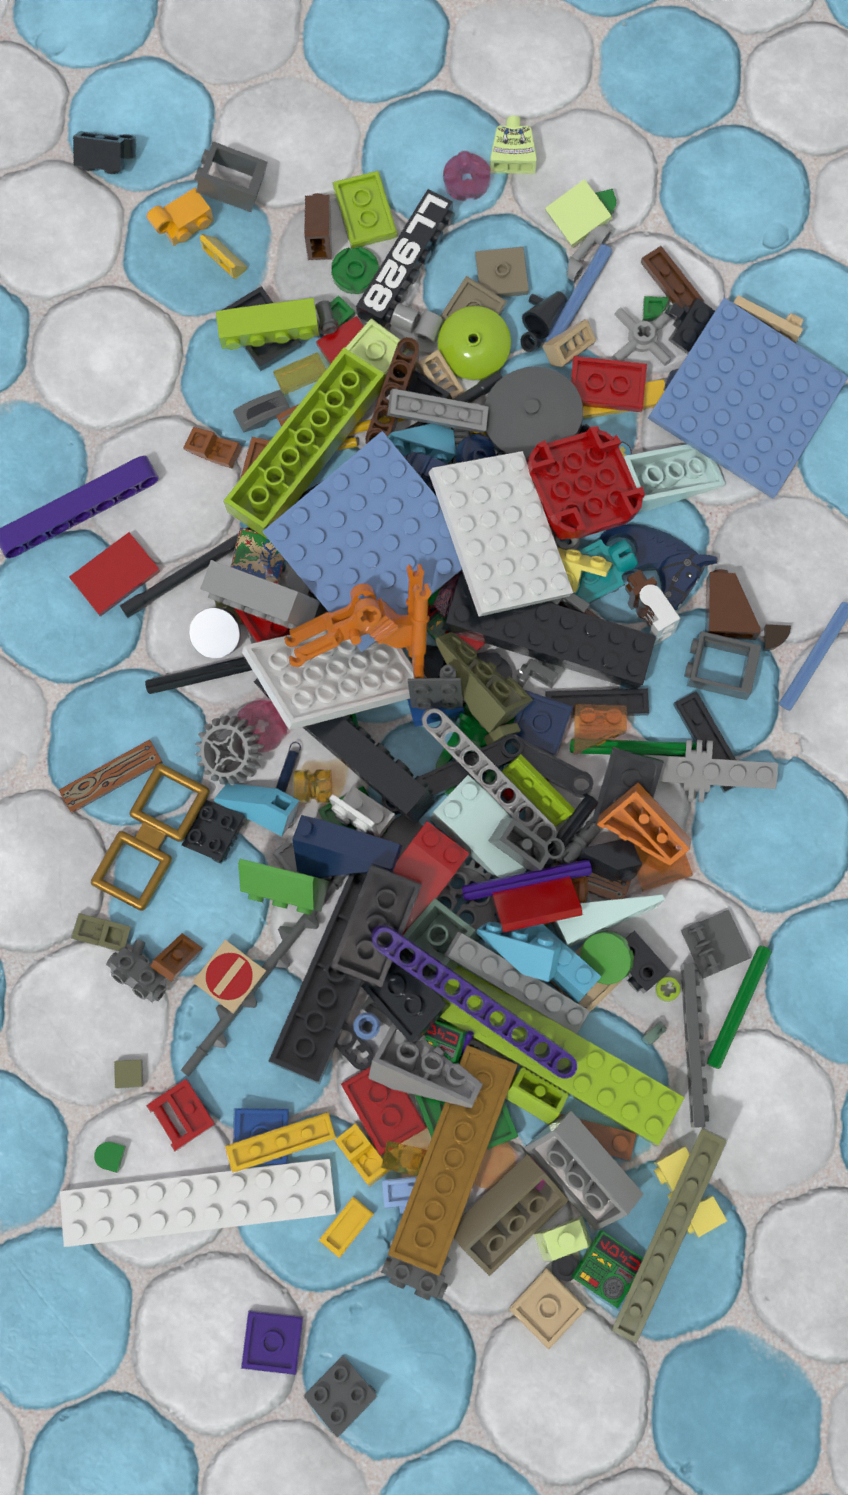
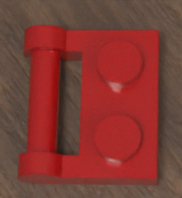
M188 1079L183 1080L146 1105L150 1113L153 1112L171 1140V1147L174 1152L216 1125ZM169 1102L187 1131L182 1137L163 1108V1105Z

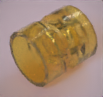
M309 769L294 770V798L300 800L299 803H310L312 799H315L317 803L330 802L329 798L332 795L331 769H316L315 773H311Z

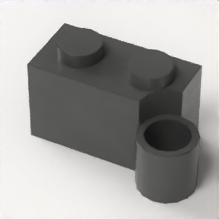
M514 818L502 819L488 840L529 871H541L548 859H558L565 851V846L560 839H542ZM550 842L554 846L552 855L548 852V844Z

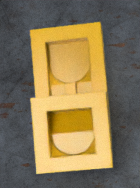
M356 1123L334 1140L369 1187L391 1170Z

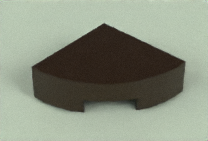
M765 624L764 651H771L782 645L790 634L791 625Z

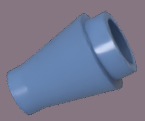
M361 1013L354 1021V1031L362 1039H372L380 1031V1021L372 1013ZM371 1023L373 1025L371 1027L372 1030L369 1032L364 1031L363 1025Z

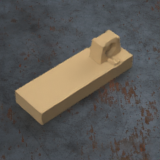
M739 295L733 302L735 305L794 343L798 342L803 328H801L802 318L790 313L786 319H783Z

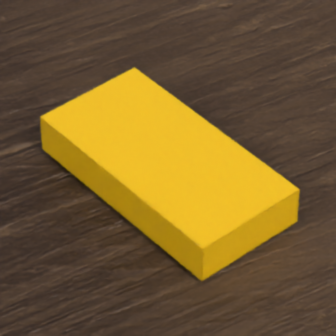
M353 1196L318 1241L340 1258L374 1213Z

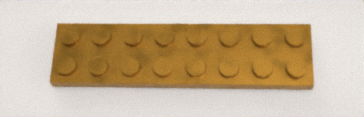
M468 1045L466 1046L460 1066L483 1084L472 1108L445 1102L388 1252L389 1256L439 1276L518 1066Z

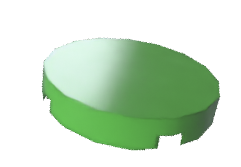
M605 930L593 934L585 941L581 948L580 958L601 976L598 983L610 985L618 983L628 976L633 967L634 955L632 950L630 951L629 943L624 937L616 932Z

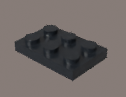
M260 286L222 310L271 304L273 302L263 287ZM292 339L286 343L270 342L258 347L252 345L243 347L257 368L262 371L300 348L301 342L299 339Z
M612 747L592 823L597 824L599 815L637 783L654 798L664 761Z
M401 950L399 958L403 961L410 960ZM393 961L382 987L367 981L361 986L410 1044H416L451 1006L442 995Z

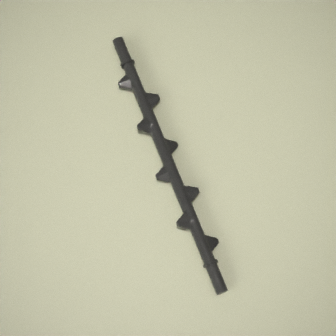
M335 875L328 880L329 884L323 905L334 891L339 889L338 886L346 876ZM313 910L312 915L303 914L293 927L280 926L278 928L282 942L262 966L266 970L265 974L234 1014L223 1005L216 1007L220 1020L201 1045L196 1047L197 1050L182 1067L181 1071L188 1077L191 1075L205 1055L208 1056V1052L212 1047L225 1048L228 1045L223 1034L243 1007L255 1008L258 1005L254 993L275 967L287 969L290 966L286 952L305 928L317 929L319 927L316 914L319 911Z

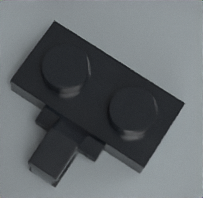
M695 298L689 307L684 306L681 308L675 303L669 305L665 314L675 321L673 323L675 330L668 340L688 354L715 310L699 298Z

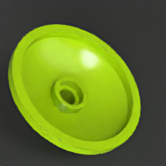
M469 306L457 310L443 323L438 336V349L454 375L465 380H482L493 372L499 371L506 363L511 350V336L507 324L496 312L481 306ZM471 336L478 337V341L476 343H470L469 338Z

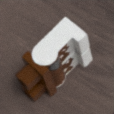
M641 570L630 575L627 578L628 584L625 586V590L630 596L628 606L631 610L635 609L637 616L644 620L651 629L650 634L656 636L655 646L675 634L680 617L662 591L657 587V581L654 577L647 580Z

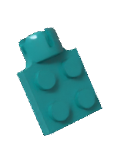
M600 539L579 550L581 554L586 556L603 557L606 561L611 562L612 566L606 577L582 571L579 589L574 594L590 604L624 586L622 576L638 565V560L634 552H632L630 544L626 540H621L612 546H606Z

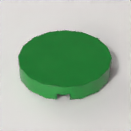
M363 247L343 249L336 254L332 261L331 275L334 284L348 294L364 293L379 269L378 261L371 251Z

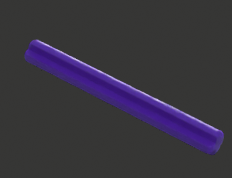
M589 860L544 868L541 871H530L462 886V894L464 900L469 901L492 896L494 892L570 876L573 879L588 876L592 873V867Z

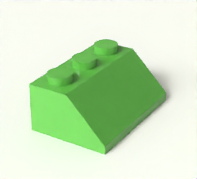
M239 859L240 892L248 893V899L262 903L264 898L273 900V906L287 909L288 904L297 906V912L312 915L313 910L322 911L329 881Z

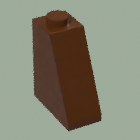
M321 193L305 195L304 237L308 260H332L331 205L329 195Z
M717 569L710 572L706 579L705 632L732 639L756 640L760 634V626L736 573H728V570Z

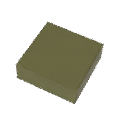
M517 723L499 726L487 734L484 740L487 745H490L507 735H516L521 730Z
M143 1060L114 1061L116 1089L143 1087Z

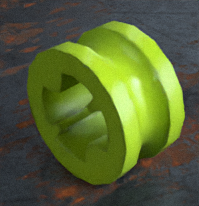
M672 977L662 978L655 987L657 997L664 1002L676 999L680 994L679 982ZM667 982L672 984L671 988H675V992L670 993L668 997L663 995L665 991L661 992V986H665Z

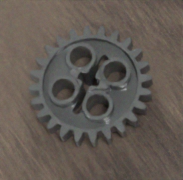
M464 860L451 879L455 877L461 878L464 885H468L471 881L478 883L491 880L492 875L489 872L485 874L482 866L478 869L475 868V860H472L469 866L465 865ZM449 881L436 900L445 899L450 902V911L453 912L458 901L456 897L460 899L463 896L462 888L454 889ZM488 896L487 900L483 903H478L474 899L466 901L468 905L463 904L457 913L458 917L463 913L470 914L473 917V923L470 926L476 932L478 928L487 922L499 923L498 919L494 917V915L498 914L493 896Z

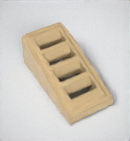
M584 319L546 342L543 348L552 366L563 367L574 356L579 355L596 342V338L588 319ZM580 331L582 332V335L585 339L584 341H582L581 336L579 334Z
M439 349L418 362L417 369L435 384L438 385L445 378L449 380L441 388L446 390L453 386L455 390L450 392L452 399L465 392ZM433 363H436L438 365L432 370L428 369V366L432 365ZM441 370L444 374L435 379L433 375Z

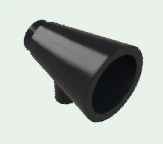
M556 291L546 299L531 294L529 303L535 306L522 315V322L529 332H537L542 339L546 338L567 302L566 296L560 291Z

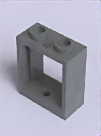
M213 141L210 150H204L201 164H204L203 168L198 167L194 179V181L198 182L196 192L252 212L268 162ZM214 162L252 176L248 189L209 175L212 163Z
M701 631L698 638H693L690 653L694 654L692 663H687L684 677L688 678L687 686L747 700L751 695L761 645ZM703 646L746 656L739 687L697 677Z

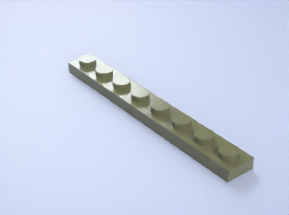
M702 1127L611 1331L637 1344L728 1139Z

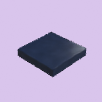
M525 690L533 701L516 715L514 723H517L521 730L516 735L534 746L557 756L574 707Z

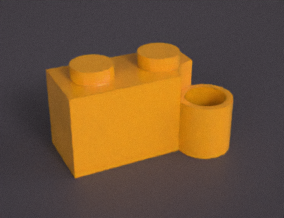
M196 188L191 189L164 207L160 205L153 207L146 215V218L157 233H165L173 246L187 241L191 235L199 230L206 229L214 221L211 208L203 197L196 192Z

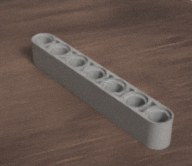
M429 708L424 711L421 720L425 729L514 819L536 835L539 827L543 825L549 826L550 834L546 838H556L557 831L554 825L441 710ZM438 713L441 716V722L437 727L428 726L426 720L429 714ZM449 732H457L459 735V742L454 746H449L445 742V736ZM470 750L475 751L478 756L476 762L466 764L463 759L464 754ZM488 769L494 770L496 774L494 781L491 783H485L482 780L483 772ZM505 788H511L514 791V796L510 801L501 800L500 794ZM523 807H530L532 809V815L527 820L519 818V811Z

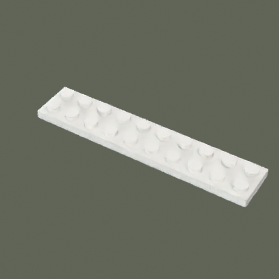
M331 1159L249 1168L234 1173L224 1171L60 1191L64 1247L336 1214Z

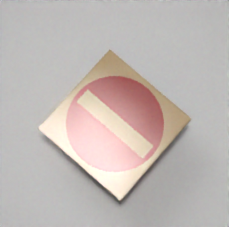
M224 940L193 980V983L234 1014L265 974L266 970L228 941Z

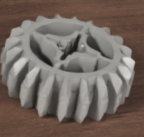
M228 715L222 716L221 720L214 718L212 724H206L204 726L206 732L198 734L202 741L195 743L197 747H200V751L196 752L195 755L202 758L197 765L200 767L206 766L203 774H211V780H219L221 785H226L228 782L230 785H237L238 781L240 783L246 782L247 776L253 777L255 775L253 769L261 767L256 760L264 757L261 753H258V749L264 747L263 744L257 743L261 735H253L256 727L254 725L248 726V720L246 719L239 720L238 716L230 718ZM227 729L233 731L226 739H218V736ZM233 761L241 762V765L236 770H226L227 766L231 765Z

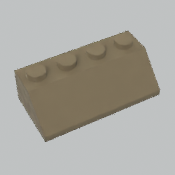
M527 1154L461 1217L454 1239L490 1276L569 1200ZM543 1179L546 1184L539 1192L535 1186Z

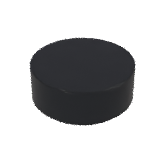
M572 1254L553 1260L551 1269L557 1279L567 1282L573 1280L571 1276L579 1263Z

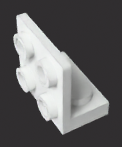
M354 786L351 787L342 800L333 794L329 798L332 804L331 809L335 812L337 820L346 826L350 823L357 828L356 831L380 838L395 818L394 813Z

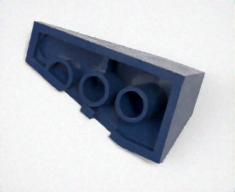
M301 815L292 839L297 872L319 879L335 875L350 876V874L362 872L367 874L371 863L394 871L402 848L401 844Z

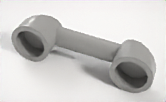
M600 225L588 233L587 237L569 259L567 267V278L575 282L584 269V265L579 261L594 242L599 245L607 242L612 233L611 228L606 225Z

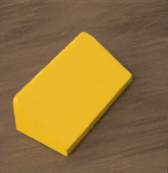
M203 234L200 236L202 250L233 279H237L247 270V266L217 238Z

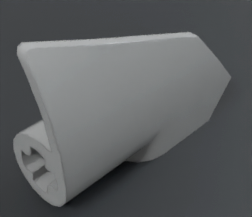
M399 303L393 312L389 332L400 340L406 337L415 339L419 345V352L432 354L438 350V336L444 320L433 312L424 311V313H421Z

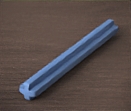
M605 244L600 245L549 335L546 337V342L568 329L612 252L611 247Z
M842 602L779 702L782 708L790 711L797 702L847 621L848 603Z

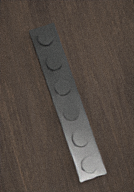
M684 963L680 966L690 1124L691 1128L705 1127V1122H709L708 1105H704L703 1094H707V1080L702 1078L701 1068L705 1067L706 1060L704 1050H700V1040L704 1038L703 1024L698 1023V1013L702 1012L701 997L696 994V986L700 985L699 970H695L694 963Z

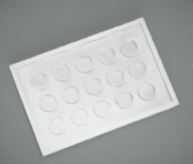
M523 451L434 467L429 471L479 617L569 597L573 593L540 498L529 474Z
M327 630L300 642L295 647H289L285 644L284 638L286 636L244 645L242 653L289 730L410 699L408 679H414L413 667L401 648H394L384 643L379 644L376 641L364 652H361L349 639L342 641L339 646L306 661L302 666L293 667L290 665L289 657L293 656L296 658L294 649L327 634Z

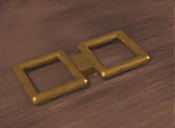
M162 763L156 764L129 812L130 817L143 823L135 837L125 831L117 833L94 873L91 885L139 911L145 910L172 862V857L161 851L160 848L167 836L177 842H182L208 798L210 789ZM162 775L198 793L178 830L142 811ZM123 843L159 861L140 898L103 880Z

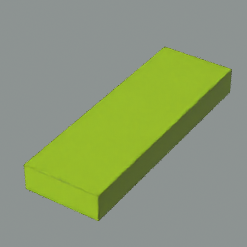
M521 754L501 771L555 827L575 811L564 797Z

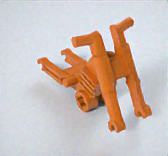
M418 564L417 571L413 572L411 565L406 567L409 577L408 598L406 599V605H408L407 615L395 613L381 598L376 600L374 589L370 585L365 583L358 584L350 592L351 602L348 606L335 612L322 614L289 630L292 638L287 636L284 638L285 644L289 647H295L300 642L327 630L328 632L299 648H295L296 658L293 656L289 657L290 665L300 667L306 661L339 646L345 640L350 639L353 645H358L361 643V636L369 634L379 644L384 643L394 648L405 647L412 658L414 679L424 678V655L426 653L427 623L429 622V616H427L428 598L431 596L429 584L426 583L422 591L424 576L422 565ZM363 594L368 598L361 599L359 596Z

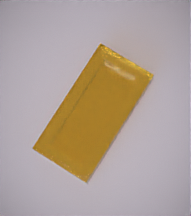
M317 352L274 370L273 375L283 395H286L318 381L326 369Z

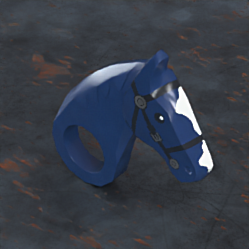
M624 524L608 529L599 538L606 546L614 538L622 537L630 540L636 549L635 556L638 560V565L624 575L635 573L638 570H656L661 582V591L675 611L680 608L698 582L704 567L717 564L718 561L716 556L698 554L682 540L671 534L639 524Z

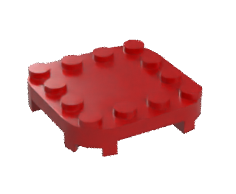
M599 426L589 427L587 432L546 443V440L536 445L526 460L529 474L540 498L548 524L559 539L582 538L624 525L633 520L642 507V501L645 496L643 487L637 488L630 470L619 449L622 443L617 435L613 437L609 433L599 430Z

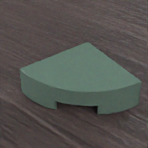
M660 1021L641 1040L647 1046H650L666 1032L667 1028Z

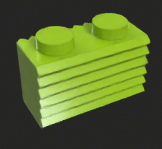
M523 1067L513 1077L505 1099L550 1125L559 1116L568 1098V1093H564L558 1087L554 1088V1085H550L549 1081L545 1082L544 1078L540 1079L539 1076H535V1073H531L530 1070L526 1071V1068Z

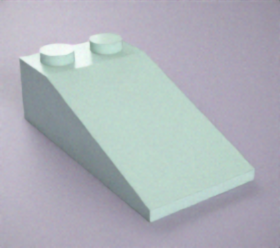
M688 444L624 456L636 487H643L645 496L639 512L665 506L725 485L717 463Z
M467 775L433 811L430 821L455 843L469 852V855L494 878L521 874L527 870L488 841L500 821L511 818V816L485 789Z
M663 895L580 903L583 915L551 923L558 938L568 947L587 940L595 933L611 929L659 907L665 898Z

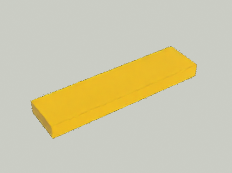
M325 1112L225 1145L224 1148L231 1172L234 1173L336 1139L329 1112Z

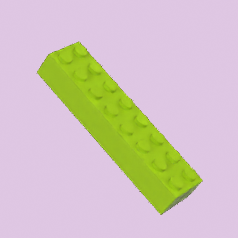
M343 348L223 500L227 512L268 539L262 531L298 501L378 398L385 381V374L346 348Z

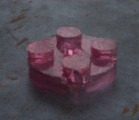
M468 151L459 152L444 167L443 181L447 193L460 201H466V198H474L475 200L482 197L490 186V166L478 155L471 154ZM469 173L472 179L467 178L464 181L462 180V174Z
M253 701L239 710L237 714L239 720H248V726L257 725L259 720L269 723V726L265 727V732H260L259 729H255L253 735H261L257 743L264 745L262 749H258V752L271 751L281 744L284 736H286L288 727L272 701Z

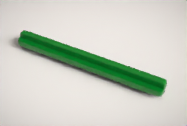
M572 738L570 740V752L575 754L610 755L612 747L642 755L685 757L686 742ZM692 743L691 750H696L697 743Z
M760 945L757 947L709 1055L707 1064L715 1069H720L771 956L772 951L765 946Z

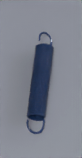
M291 745L276 784V789L286 793L299 754L296 751L290 750Z

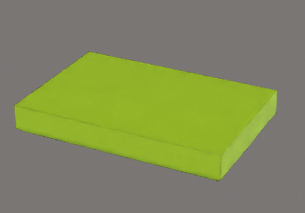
M379 170L332 182L351 248L362 247L398 237Z

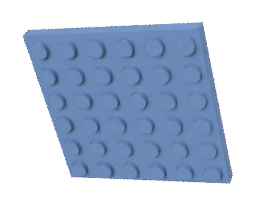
M723 298L647 419L773 499L784 484L848 377L731 301Z
M383 431L262 531L328 612H335L348 606L351 602L350 592L352 588L358 584L365 583L374 589L376 600L381 598L395 613L407 615L408 605H406V599L408 598L409 577L406 567L408 565L412 566L413 572L417 571L418 564L422 565L424 570L422 591L424 590V584L427 583L429 584L431 595L462 570L437 496ZM363 594L359 596L361 599L368 598ZM369 634L361 636V643L356 646L361 652H364L376 641Z

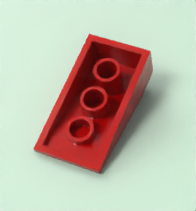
M428 821L419 829L401 853L394 868V872L422 883L402 935L406 933L432 900L438 897L470 854Z

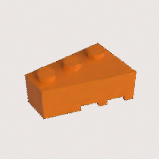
M639 783L635 784L602 812L597 821V825L601 828H607L619 835V838L641 847V850L668 865H672L689 851L691 847V838Z

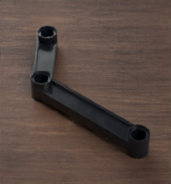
M507 735L503 739L479 749L497 768L509 764L521 754L547 781L572 793L575 797L584 798L592 792L594 783L592 776L588 772L572 766L521 739L517 735ZM508 743H517L520 746L519 751L514 754L508 753L505 750ZM474 751L465 755L463 759L466 764H473L478 756ZM457 760L419 776L433 791L431 794L433 798L456 788L467 775L474 779ZM488 769L484 771L482 775L487 774L493 770ZM581 778L585 779L589 784V787L582 791L574 786V782ZM382 795V805L395 815L401 814L396 808L389 807L388 801Z

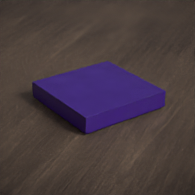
M249 1310L241 1369L296 1375L304 1316Z

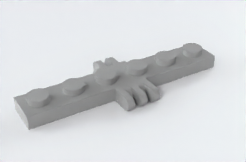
M687 739L685 757L645 755L664 761L658 782L684 783L683 791H688V802H693L694 792H699L698 802L704 803V792L710 793V785L776 789L778 763L712 759L713 741L710 740L706 744L707 751H703L702 740H697L696 750H691L692 739Z

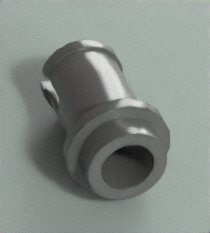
M327 300L318 302L315 308L320 320V330L324 334L336 332L338 321L334 319L330 302Z

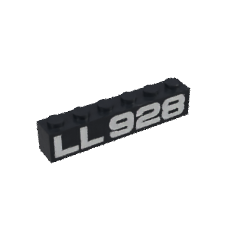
M427 189L357 303L356 311L358 318L366 322L372 318L382 327L386 323H391L398 303L402 304L404 302L409 285L416 282L420 273V267L422 264L426 265L429 261L432 247L434 244L438 245L440 243L443 229L446 225L450 226L455 216L453 201Z

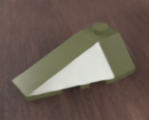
M453 632L439 636L435 640L446 664L455 668L456 678H461L462 695L472 715L489 733L499 726L505 725L533 701L510 676L505 679L495 671L496 665L479 659L477 651Z

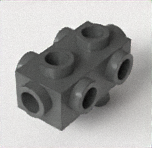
M135 940L132 952L123 947L119 953L115 952L110 956L106 965L111 969L113 979L119 984H126L131 987L137 997L143 1000L147 999L152 1003L154 1000L159 1001L167 990L166 978L150 967L148 960L142 956L145 942Z
M448 1256L446 1257L443 1268L451 1261V1259ZM387 1257L381 1273L390 1277V1284L404 1289L405 1285L415 1288L414 1294L428 1301L431 1296L442 1300L448 1286L444 1282L445 1276L441 1273L440 1276L394 1257L393 1259Z

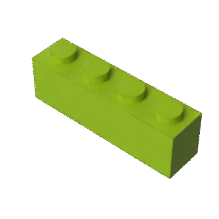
M314 298L216 311L218 334L222 349L236 350L241 346L252 345L258 347L270 342L286 343L292 339L309 340L314 336H319Z

